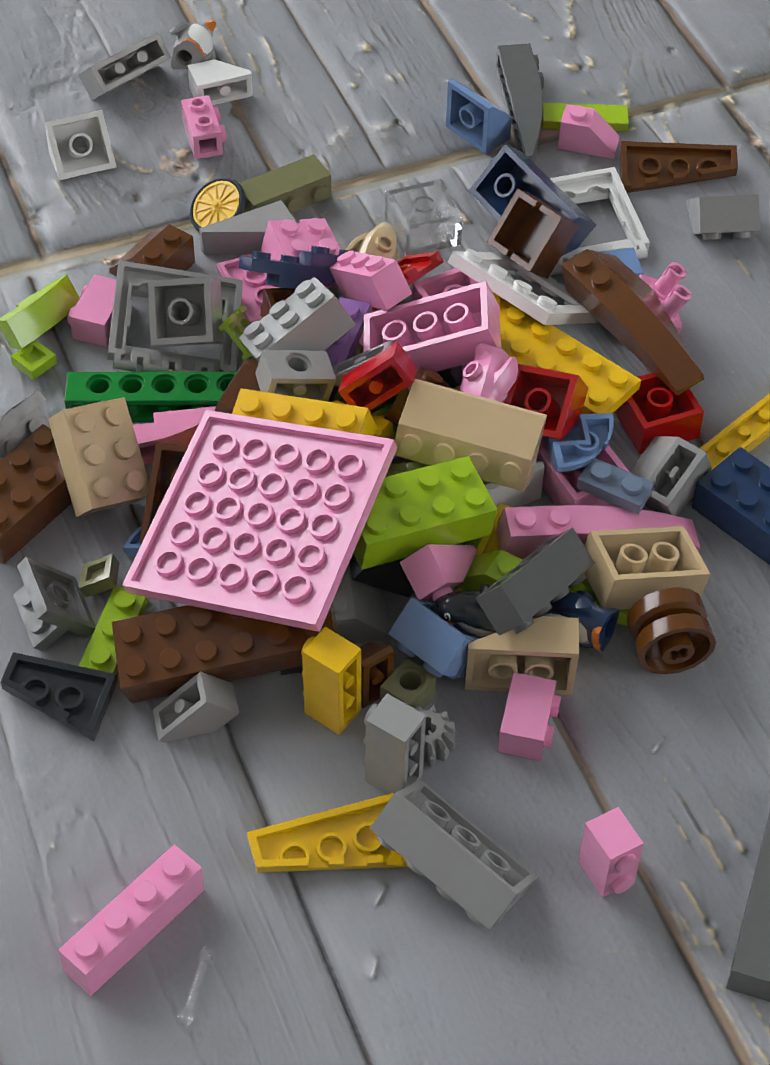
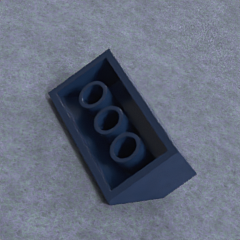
M507 144L502 147L468 190L497 221L500 220L516 190L520 189L539 198L556 211L580 225L562 256L577 249L596 226L523 152Z

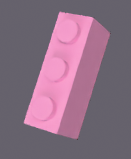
M348 251L337 258L338 262L329 267L344 298L371 303V307L388 310L413 294L397 260Z

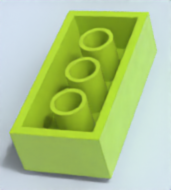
M466 456L384 478L353 552L361 570L407 558L428 544L455 545L491 534L498 509L470 457Z

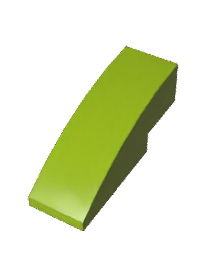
M62 275L16 304L17 308L0 318V329L11 348L25 347L65 318L71 307L76 306L80 297L68 275Z

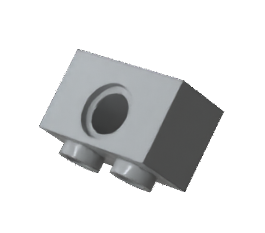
M263 350L255 373L261 392L327 402L336 381L327 351Z

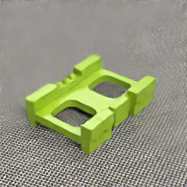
M242 304L218 328L220 331L225 329L244 353L242 358L245 361L250 356L252 357V354L233 331L234 329L241 336L245 330L241 323L245 327L250 325L242 314L247 309Z

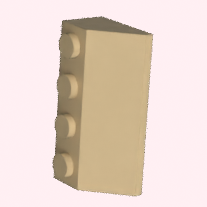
M415 379L398 423L395 438L397 446L395 456L427 465H435L469 456L481 480L524 492L533 476L547 415Z

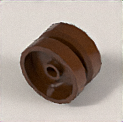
M673 587L652 592L635 602L628 611L626 621L635 642L634 647L642 668L651 673L673 674L694 668L707 660L715 649L716 639L707 620L703 601L700 595L691 589Z

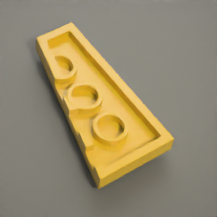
M394 794L378 796L247 832V841L257 873L408 867L407 860L398 852L391 851L381 845L377 840V835L369 829Z

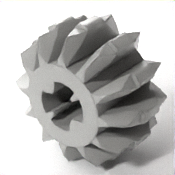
M418 704L415 709L426 715L423 761H427L432 768L435 765L436 759L445 762L449 751H453L455 748L456 738L454 736L456 734V727L454 722L449 721L447 711L437 714L434 704L429 710H423Z

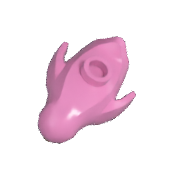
M477 343L474 361L470 362L463 370L464 378L460 387L461 391L503 403L508 391L517 378V359L509 357L504 350L498 347Z

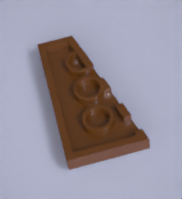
M621 141L620 179L627 193L736 176L738 170L737 145Z

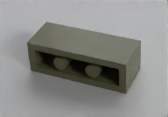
M314 154L239 183L246 197L243 213L280 200L292 213L332 197L331 174Z

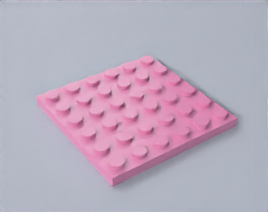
M206 410L122 586L127 593L320 632L397 450L394 439Z

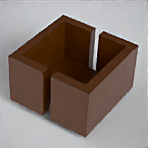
M517 189L486 243L510 257L511 260L527 271L548 279L580 225L556 211L539 198Z

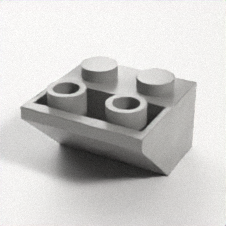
M655 436L630 473L654 483L653 492L645 503L646 507L655 512L679 516L694 495L697 482L709 473L712 468L707 452L680 437Z

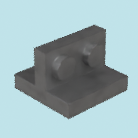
M38 389L15 404L0 417V461L42 424L50 428L48 419L38 408L46 400Z
M28 557L24 558L17 565L24 586L13 597L34 649L44 652L67 630L86 638L94 632L96 626L74 576Z

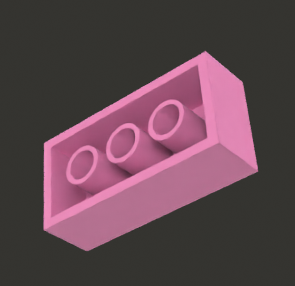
M487 281L396 305L388 310L382 309L364 314L363 352L391 340L393 344L397 341L418 367L417 371L423 367L424 369L437 372L468 364L475 359L477 343H484L501 349L499 305Z

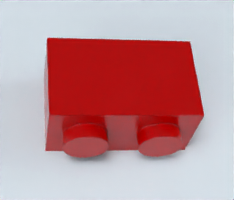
M397 341L344 375L338 392L348 405L366 407L370 411L413 384L418 367Z

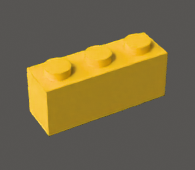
M324 627L316 637L312 636L306 641L301 651L303 659L304 711L306 715L340 735L361 711V648Z

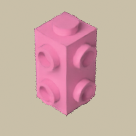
M209 95L181 100L183 125L194 159L223 155L222 143L227 142L224 124L219 125L221 121L218 106L213 107Z

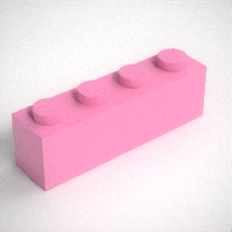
M175 844L171 846L58 949L63 972L89 996H92L205 890L202 867Z

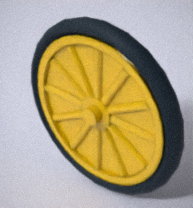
M222 177L202 186L196 193L190 207V219L198 232L199 228L243 213L246 197L241 184L234 179Z

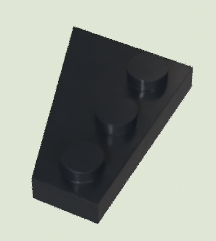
M13 652L0 682L4 691L90 740L95 741L115 690L117 676L114 673Z

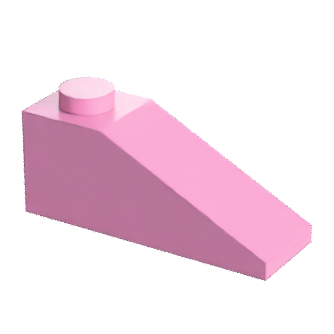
M428 544L402 560L400 564L418 600H433L434 603H437L441 597L453 593L452 589L464 581L477 550L474 545Z

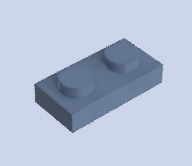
M595 458L579 476L576 488L639 515L653 492L654 483Z

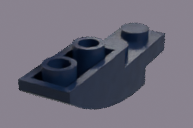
M311 246V251L299 250L298 257L281 254L280 260L270 259L271 253L252 251L251 257L240 255L239 268L267 273L266 284L275 287L297 288L299 284L306 280H311L313 277L318 279L323 285L336 282L329 267L338 262L337 258L350 250L339 249V255L329 254L330 248Z

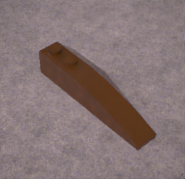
M586 249L561 264L566 291L677 396L704 380L702 371L654 290L617 256Z

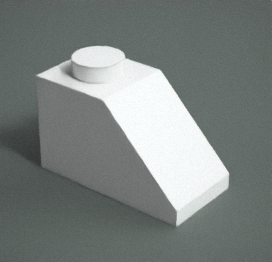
M215 59L187 65L189 89L193 97L209 95L212 105L253 96L252 73L248 69Z

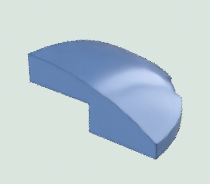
M613 413L580 414L578 423L574 425L562 441L544 437L550 460L557 472H566L584 467L593 462L595 457L603 449L607 448L614 427Z

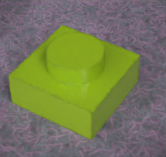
M37 340L32 341L10 356L12 365L32 380H35L57 364L56 354Z

